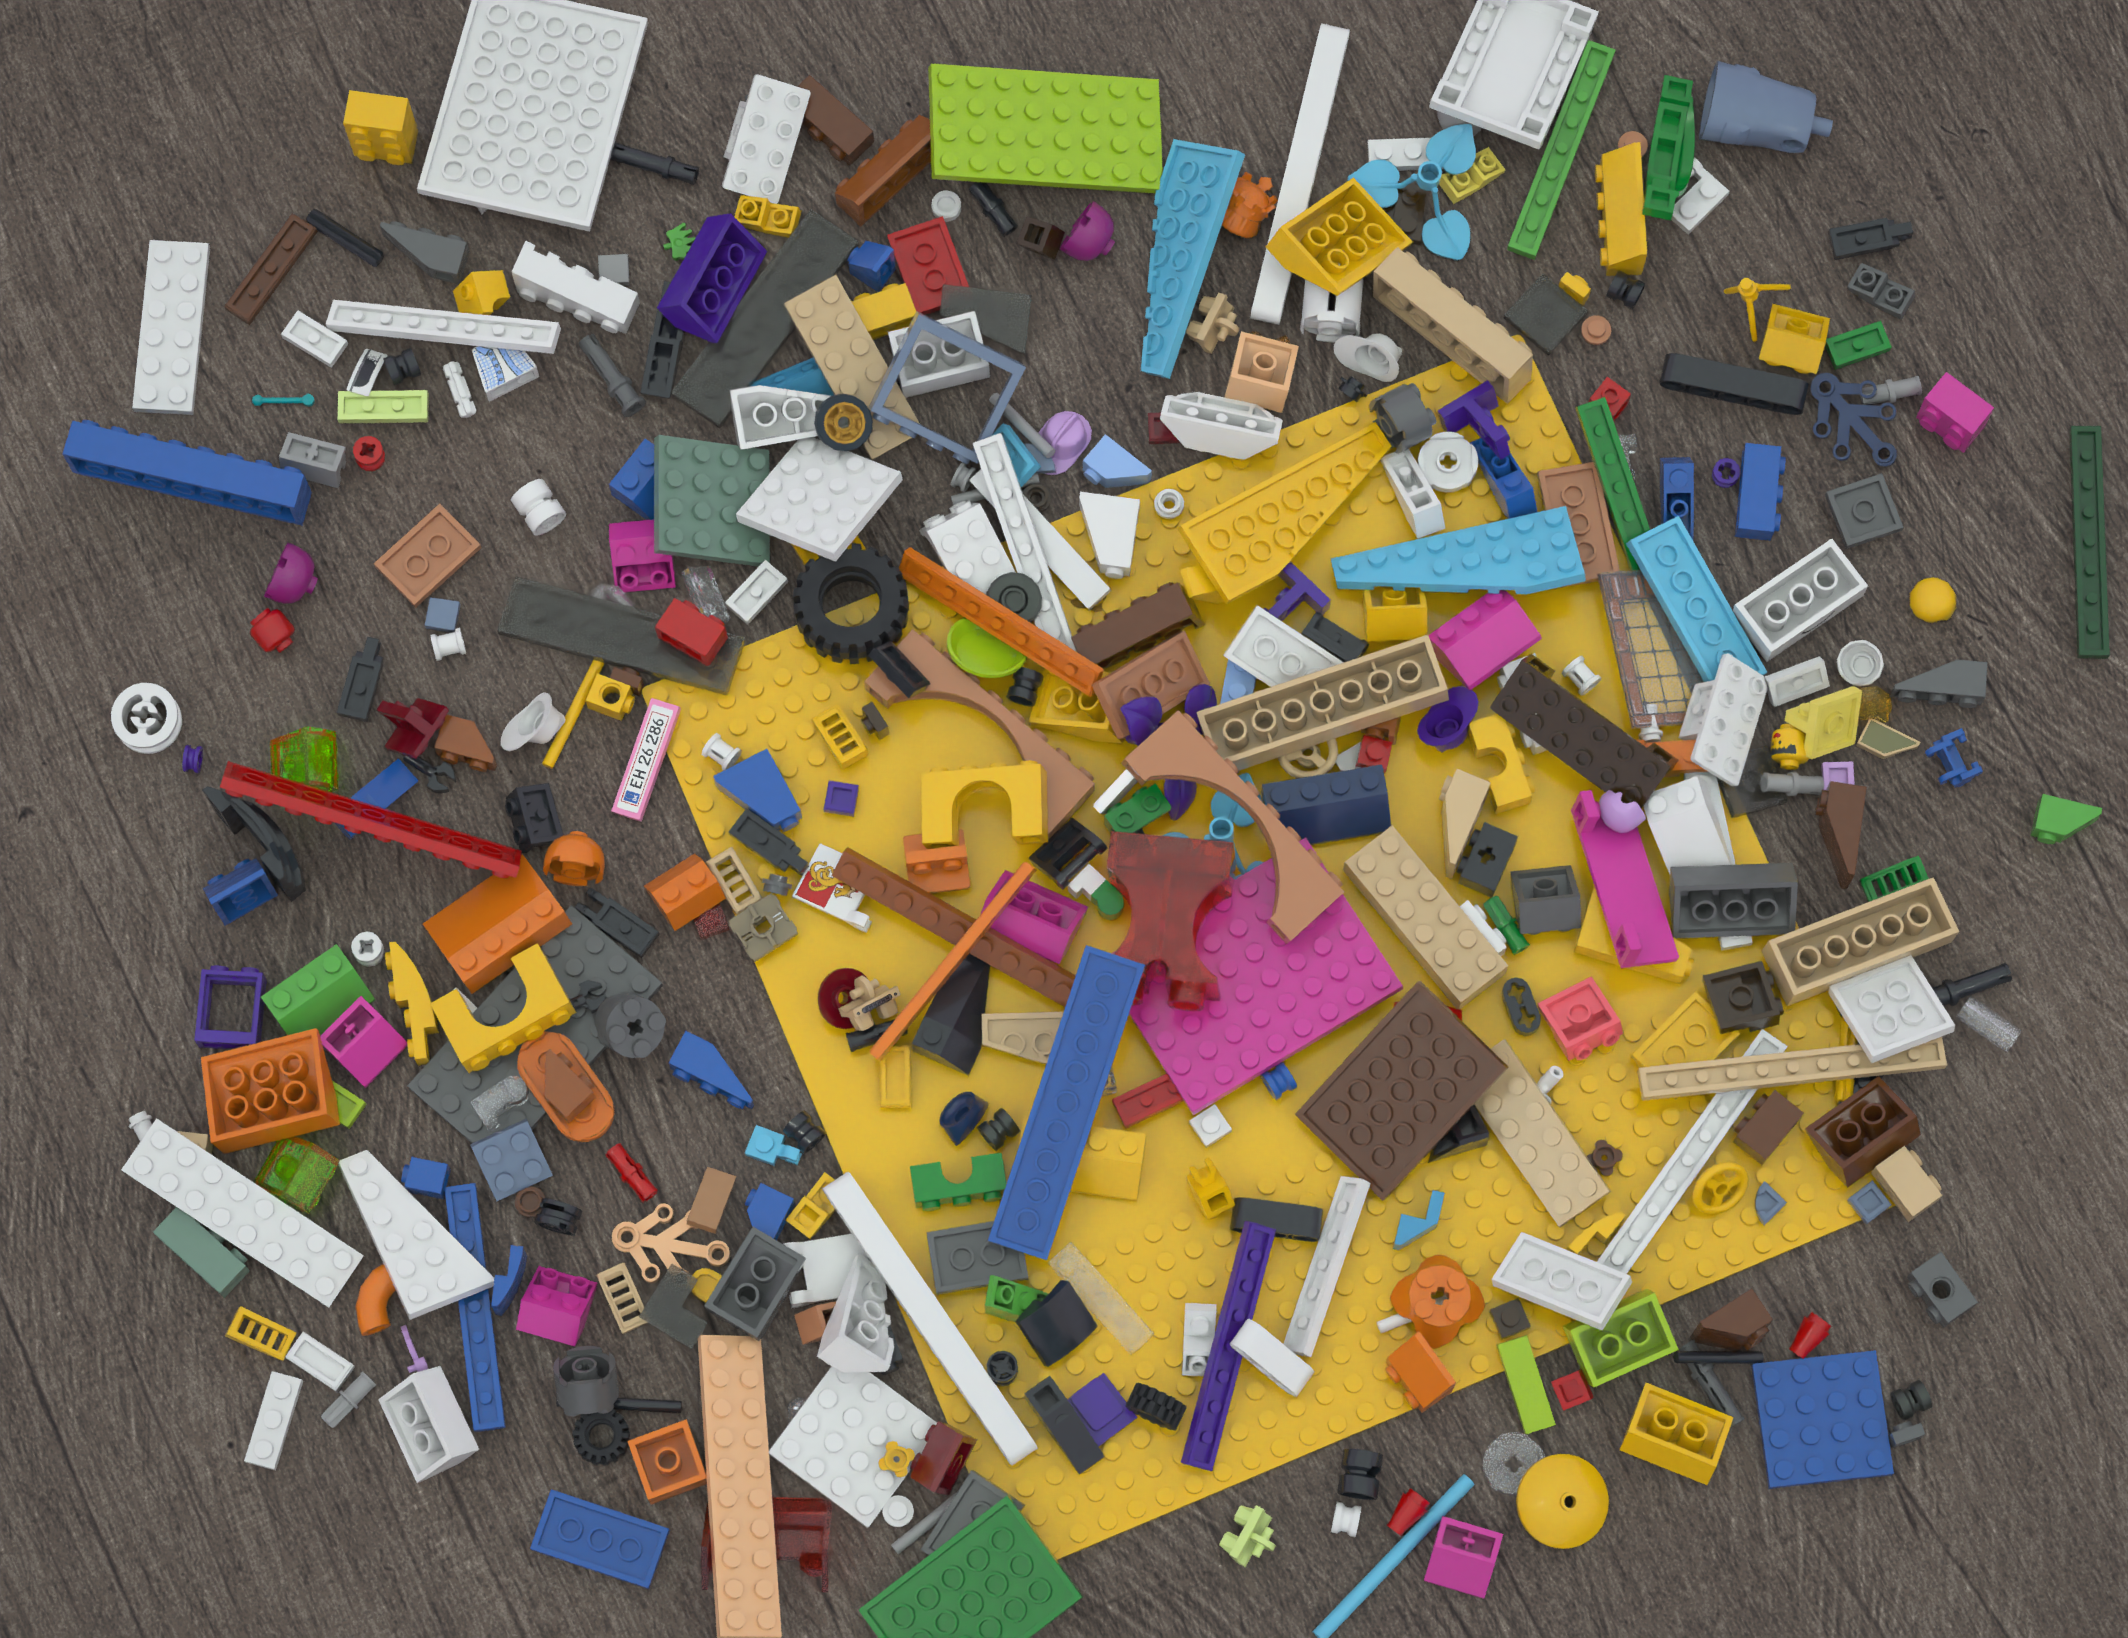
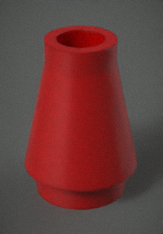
M1811 1312L1808 1317L1804 1316L1789 1350L1802 1359L1806 1358L1815 1347L1830 1335L1828 1331L1832 1326Z
M1410 1488L1406 1494L1403 1492L1387 1526L1402 1536L1406 1530L1428 1512L1426 1508L1430 1502Z

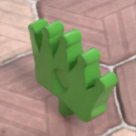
M685 223L666 232L670 243L663 244L664 250L672 248V259L684 260L691 247L689 245L695 240V237L687 238L689 235H692L691 229L682 231V229L686 228Z

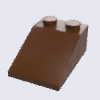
M1830 781L1827 789L1821 790L1820 797L1817 798L1815 815L1820 816L1819 828L1839 885L1842 889H1847L1856 870L1867 787Z

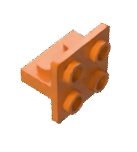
M958 829V846L927 849L922 844V834L904 836L903 842L908 881L930 894L969 889L970 879L964 831Z

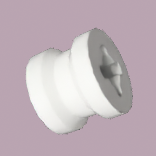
M362 932L352 941V953L361 965L367 967L375 966L383 959L385 953L384 946L379 937L374 933Z
M1337 1502L1331 1532L1339 1533L1342 1531L1347 1532L1351 1537H1356L1361 1506L1355 1505L1351 1508L1346 1507L1342 1502Z

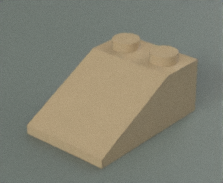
M1456 769L1453 777L1447 776L1439 800L1443 801L1441 814L1446 877L1452 879L1474 829L1491 782Z

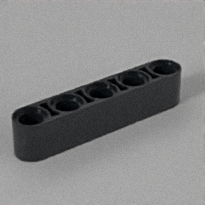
M1677 353L1665 355L1660 378V385L1669 390L1789 415H1800L1803 413L1808 390V383L1802 379Z

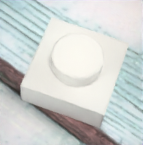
M1215 1104L1189 1120V1124L1206 1148L1232 1132V1128Z

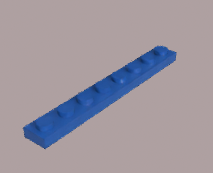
M470 1183L444 1187L450 1234L486 1269L476 1184ZM488 1288L458 1300L474 1432L506 1428Z

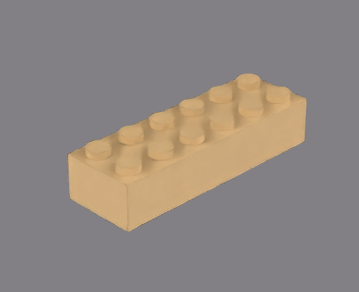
M1397 247L1374 270L1373 297L1479 382L1484 383L1488 380L1494 387L1495 394L1508 404L1531 380L1533 361L1531 349L1522 341L1517 342L1510 337L1506 328L1501 324H1494L1486 318V314L1481 308L1467 303L1457 289L1449 288L1443 284L1440 277L1430 269L1427 271L1419 265L1418 260L1410 252L1404 253Z
M1393 825L1344 862L1343 871L1456 1009L1463 1008L1506 974L1507 963Z
M1933 877L1771 939L1763 948L1762 954L1786 1005L1789 1006L1828 991L1829 986L1907 956L1916 957L1947 945L1954 940L1959 930Z

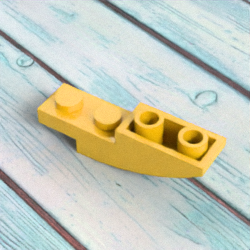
M389 942L390 952H385L387 970H392L393 981L388 982L390 999H395L399 1008L409 1007V1009L404 1010L406 1028L411 1027L412 1039H407L409 1057H414L418 1066L426 1065L430 1061L427 1034L439 1033L437 1017L430 1005L432 1000L423 979L411 959L396 942Z

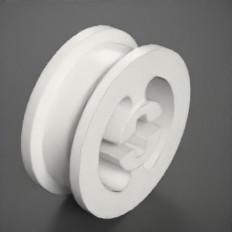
M139 683L128 687L117 697L111 711V722L114 731L128 748L138 753L153 754L165 750L177 739L182 727V714L178 704L166 689L153 683ZM157 703H162L166 707L167 717L163 727L158 721L163 720L155 707ZM130 711L136 716L131 717V721L138 729L136 734L130 733L127 728V717ZM151 714L153 718H147V715ZM140 718H147L146 723H143Z

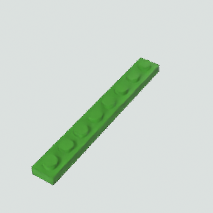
M1588 40L1508 244V251L1535 260L1615 55V49Z

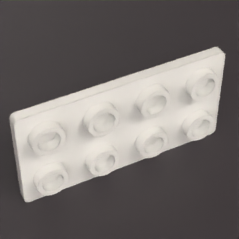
M758 74L754 75L747 102L740 101L725 150L724 158L729 159V163L722 183L724 189L747 196L768 198L774 204L779 202L811 94L809 90Z
M1728 653L1723 654L1715 680L1695 684L1678 738L1682 740H1696L1691 761L1733 787L1739 784L1768 686L1763 675Z

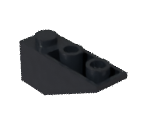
M1048 1376L1024 1393L1026 1402L1079 1475L1105 1457L1051 1376Z

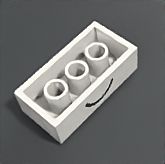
M1830 539L1736 603L1733 612L1747 637L1765 661L1768 662L1863 597L1868 585L1833 539Z

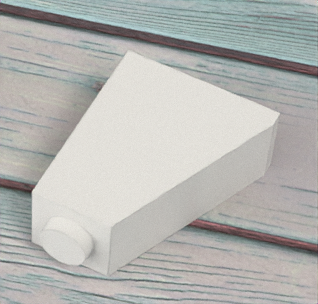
M1080 492L1079 507L1100 573H1105V576L1113 579H1122L1123 576L1130 577L1140 499Z

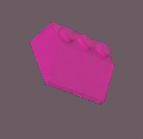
M1500 590L1499 594L1486 593L1428 635L1437 660L1469 690H1472L1542 639L1540 633L1516 599L1506 590Z
M1007 870L1004 871L987 896L981 914L1014 873ZM1028 881L993 923L991 928L1047 960L1060 964L1072 944L1088 907Z

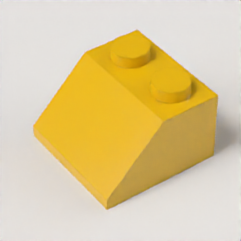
M1772 303L1759 359L1764 360L1771 366L1783 365L1791 367L1799 373L1817 374L1826 343L1830 318Z
M1377 586L1374 587V590H1362L1367 642L1410 641L1428 635L1427 602L1425 592L1421 591V588L1405 587V591H1395L1393 587Z

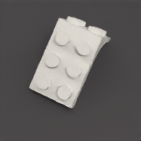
M963 500L949 508L950 514L946 516L937 514L923 522L925 527L919 531L922 536L928 539L947 571L982 593L987 594L994 580L1000 575L1015 572L981 504Z

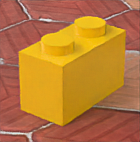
M897 283L885 286L880 292L872 295L870 293H863L856 296L854 301H851L873 340L888 335L890 331L909 327L916 313L906 283L901 285Z

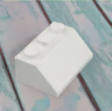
M975 311L936 320L983 344ZM908 327L888 332L893 357ZM921 329L898 375V380L905 398L989 378L990 369L988 361Z
M441 1366L413 1373L378 1399L417 1483L463 1462L479 1450Z

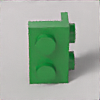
M1155 783L1148 788L1145 786L1137 790L1132 795V798L1122 804L1120 802L1109 808L1106 812L1107 814L1104 815V825L1109 832L1114 830L1118 838L1124 840L1169 812L1171 805Z

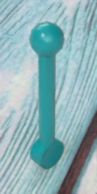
M257 394L252 398V403L255 406H261L263 403H303L306 407H311L315 402L311 394H306L303 397H262Z

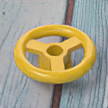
M1722 1162L1706 1169L1697 1180L1693 1189V1202L1697 1209L1706 1214H1718L1735 1206L1747 1190L1749 1180L1747 1171L1736 1162ZM1724 1171H1733L1736 1174L1728 1178ZM1739 1183L1733 1195L1722 1202L1723 1196L1729 1189ZM1704 1188L1713 1196L1710 1205L1702 1200Z

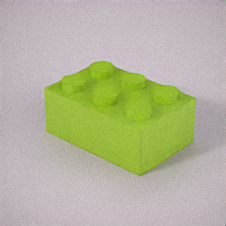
M1648 1289L1622 1299L1603 1330L1577 1320L1562 1326L1578 1365L1582 1369L1588 1384L1592 1387L1599 1386L1679 1350L1656 1294Z

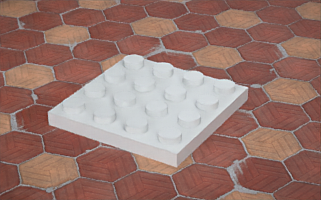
M814 437L798 439L736 513V517L739 523L836 562L903 479L900 471L849 451L834 450Z
M831 1366L769 1450V1455L868 1528L906 1477L899 1478L888 1469H880L878 1462L886 1453V1444L890 1441H895L900 1447L905 1449L911 1448L915 1456L919 1452L922 1454L927 1444L925 1436L929 1428L933 1424L936 1425L937 1422L870 1372L842 1373ZM895 1456L894 1461L899 1462V1457ZM911 1460L909 1465L907 1466L908 1473L911 1470L910 1466L913 1460Z

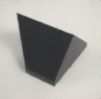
M1475 1105L1432 1149L1428 1163L1487 1145L1489 1132Z

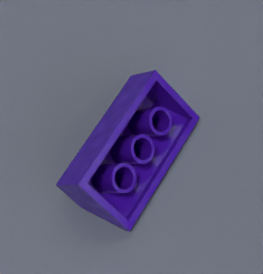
M731 213L707 217L657 309L676 328L709 342L717 343L767 253L766 249Z

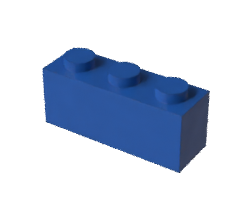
M1745 443L1741 459L1735 537L1771 541L1774 531L1779 532L1781 514L1776 513V503L1782 502L1783 485H1778L1779 475H1784L1786 457H1781V446Z

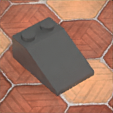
M752 1227L704 1307L711 1314L746 1335L760 1341L776 1317L806 1258L757 1228Z

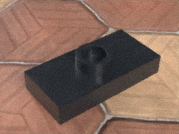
M892 641L873 648L868 655L886 674L887 678L895 683L908 698L925 691L931 684Z

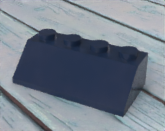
M1382 765L1262 784V802L1265 805L1268 803L1272 805L1280 814L1278 820L1286 828L1288 826L1292 827L1298 833L1301 840L1307 838L1310 845L1381 834L1391 826L1388 792Z

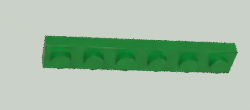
M1603 397L1577 406L1575 409L1631 573H1640L1642 571L1626 543L1649 531L1650 528L1606 398Z

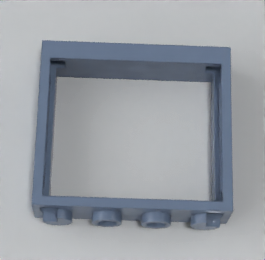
M916 311L869 405V409L874 412V419L886 425H889L890 421L901 426L899 431L912 438L919 434L928 439L926 444L932 448L942 451L945 447L954 452L952 457L965 464H969L970 460L978 464L979 460L974 447L970 449L883 405L921 329L1011 373L977 441L992 436L1026 367L1024 364Z

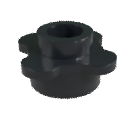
M1341 376L1340 379L1343 382L1338 388L1340 391L1358 402L1361 396L1367 397L1362 392L1365 387L1362 383L1352 376L1348 380Z

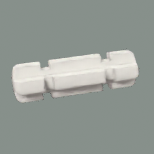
M449 362L443 366L445 377L450 379L447 382L454 402L459 404L456 406L459 416L461 418L471 417L476 413V408L473 401L470 402L472 397L464 376L460 375L463 373L458 362Z

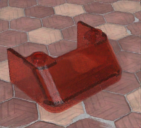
M772 1497L776 1560L799 1561L800 1570L807 1575L813 1577L822 1575V1592H828L831 1568L832 1504L828 1500L821 1498ZM708 1502L701 1544L702 1590H708L710 1573H713Z

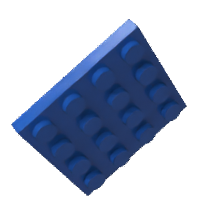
M1876 1350L1751 1365L1768 1489L1891 1476L1894 1474Z

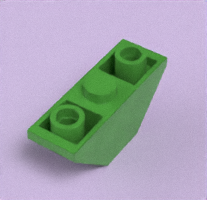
M990 1275L985 1313L1015 1322L1033 1300L1043 1301L1049 1293Z

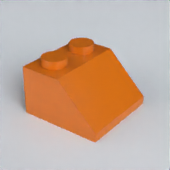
M695 853L644 885L645 890L674 931L726 899L715 876L705 862Z
M1420 1332L1413 1335L1386 1359L1385 1363L1388 1366L1385 1368L1386 1373L1395 1384L1400 1382L1406 1391L1403 1396L1412 1409L1418 1407L1421 1413L1449 1395L1456 1384V1381Z

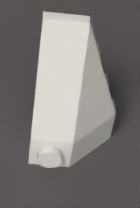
M762 385L730 390L733 422L740 450L818 436L814 425L815 414L820 404L830 396ZM841 417L838 420L839 427L847 428L849 426L847 417Z

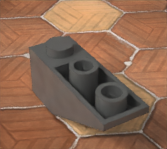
M391 221L390 224L381 222L380 228L383 236L431 278L455 284L461 283L470 253L467 242L456 235L439 236L434 231L426 228L410 229L405 224Z
M1957 659L1895 684L1890 697H1896L1899 701L1906 703L1916 702L1918 699L1928 700V703L1932 705H1945L1947 702L1959 703V706L1963 708H1975L1977 705H1981L1986 697L1987 662Z

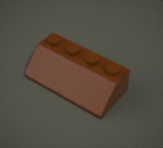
M919 115L915 120L912 121L910 119L905 122L900 128L899 134L893 140H886L878 149L879 153L871 160L869 158L864 160L852 178H845L837 186L835 192L836 204L860 227L931 163L930 119Z

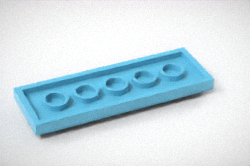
M1679 516L1626 543L1704 682L1715 680L1721 657L1727 653L1761 675L1767 673Z

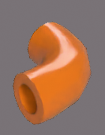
M384 1263L372 1270L360 1287L356 1303V1314L362 1336L378 1333L391 1326L386 1307L388 1299L396 1289Z

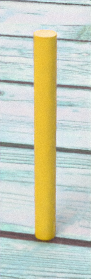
M594 657L565 716V723L558 730L542 762V765L553 769L585 705L597 673L600 674L605 664L603 660Z

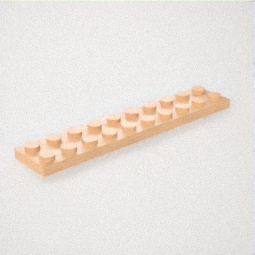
M700 1335L697 1340L717 1638H781L761 1340L757 1341L751 1336Z

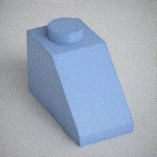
M1106 434L1083 460V471H1085L1083 474L1095 485L1100 483L1105 488L1143 485L1151 481L1152 470Z

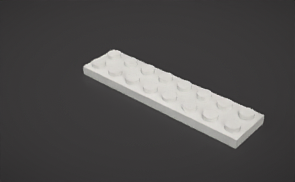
M157 1118L121 1169L327 1307H330L364 1256Z

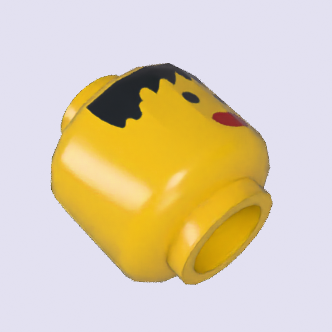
M1789 723L1780 725V729L1772 733L1770 756L1775 762L1780 763V768L1796 770L1800 764H1804L1809 760L1806 757L1804 748L1806 733Z

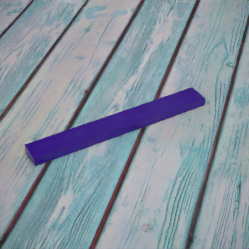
M1250 1221L1244 1222L1181 1459L1183 1464L1207 1471L1213 1470L1243 1357L1230 1346V1342L1246 1320L1253 1319L1276 1229Z

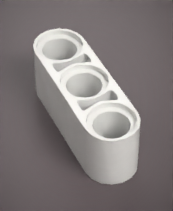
M1251 1319L1246 1320L1230 1342V1346L1281 1389L1294 1397L1299 1395L1315 1372L1265 1328Z

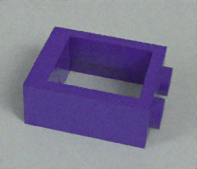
M214 965L210 967V970H201L194 1039L199 1048L236 1049L261 1042L265 1004L261 996L266 993L267 979L263 973H259V969L243 967L241 971H229L228 967ZM213 984L255 986L251 1032L208 1030Z

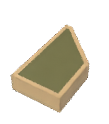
M1870 717L1856 746L1885 759L1898 753L1917 749L1920 741Z

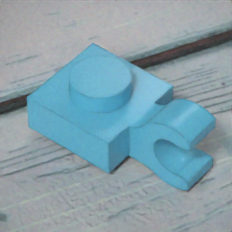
M758 1125L755 1126L745 1151L746 1156L775 1166L777 1158L798 1165L802 1153H800V1149L783 1145L786 1139L785 1135Z

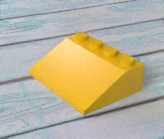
M1353 177L1281 226L1266 245V248L1286 270L1339 296L1373 272L1397 247L1403 251L1413 241Z

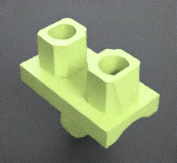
M1257 1505L1254 1509L1240 1506L1235 1514L1234 1521L1244 1528L1239 1536L1230 1532L1225 1533L1220 1541V1546L1238 1564L1246 1567L1252 1555L1259 1558L1264 1549L1273 1552L1276 1545L1269 1541L1274 1530L1268 1527L1272 1517Z

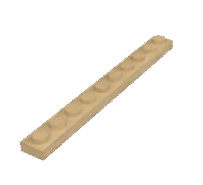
M1939 1037L1874 1063L1870 1062L1861 1045L1858 1044L1640 1067L1637 1073L1641 1098L1644 1101L1945 1069L1947 1061L1943 1039Z

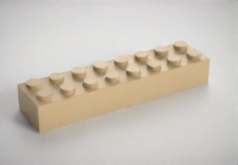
M1425 635L1198 711L1197 716L1203 736L1207 735L1217 745L1218 750L1216 752L1223 760L1228 758L1235 764L1238 770H1242L1448 701L1449 697L1429 636Z

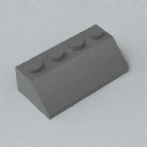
M1793 863L1670 867L1669 897L1672 936L1674 938L1783 935L1795 931L1798 880Z

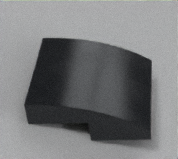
M1060 1280L1043 1301L1033 1300L1015 1321L1043 1365L1047 1367L1074 1350L1098 1327L1070 1282Z

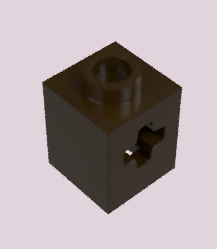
M1026 216L1016 244L1028 251L1055 260L1065 232L1050 223Z

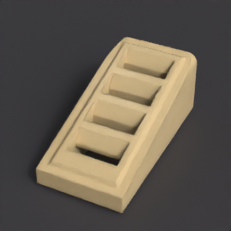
M733 847L705 862L717 879L726 900L736 915L747 909V906L750 904L753 905L763 899ZM730 859L732 864L719 872L716 866ZM736 869L739 875L725 882L722 877ZM743 880L746 885L731 893L729 887ZM748 890L751 892V896L739 903L736 902V897Z
M625 1263L616 1265L596 1275L622 1334L651 1322ZM624 1275V1280L608 1287L606 1282ZM629 1287V1292L613 1299L612 1293ZM634 1298L636 1303L618 1310L617 1305ZM639 1309L641 1315L625 1322L623 1321V1316Z

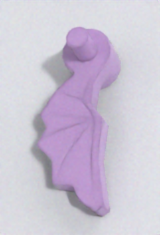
M401 1326L405 1342L414 1361V1365L407 1367L409 1373L416 1370L420 1372L429 1369L424 1356L418 1358L407 1326Z

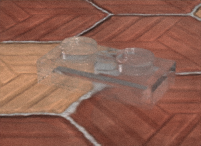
M710 566L688 567L681 572L692 602L699 608L700 613L707 617L713 615L724 624L731 620Z

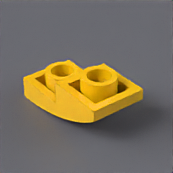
M740 195L734 217L745 228L795 239L802 211L799 207L773 204L768 198Z

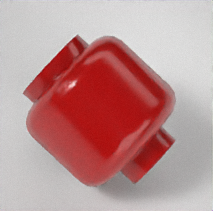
M267 608L250 622L253 626L250 629L251 637L267 653L275 649L281 653L293 643L290 637L293 635L295 627L279 609L271 611Z

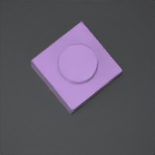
M1853 762L1822 763L1821 770L1824 779V790L1827 789L1830 781L1854 785Z

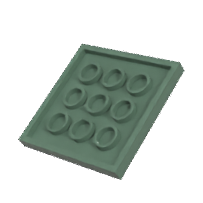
M665 435L656 436L654 438V553L758 567L765 560L770 563V535L739 523L736 517V513L769 475V450L759 448L740 450V447L737 445Z

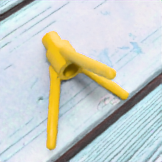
M1744 278L1738 286L1724 289L1725 294L1740 293L1742 300L1746 302L1753 342L1757 341L1753 302L1758 298V292L1790 290L1791 285L1759 284L1749 278Z

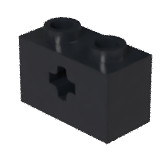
M1484 822L1481 831L1475 829L1468 844L1473 847L1469 858L1463 855L1456 871L1461 874L1459 884L1486 896L1493 897L1514 850L1518 836ZM1485 853L1490 855V860L1486 864L1481 863V858L1484 857Z

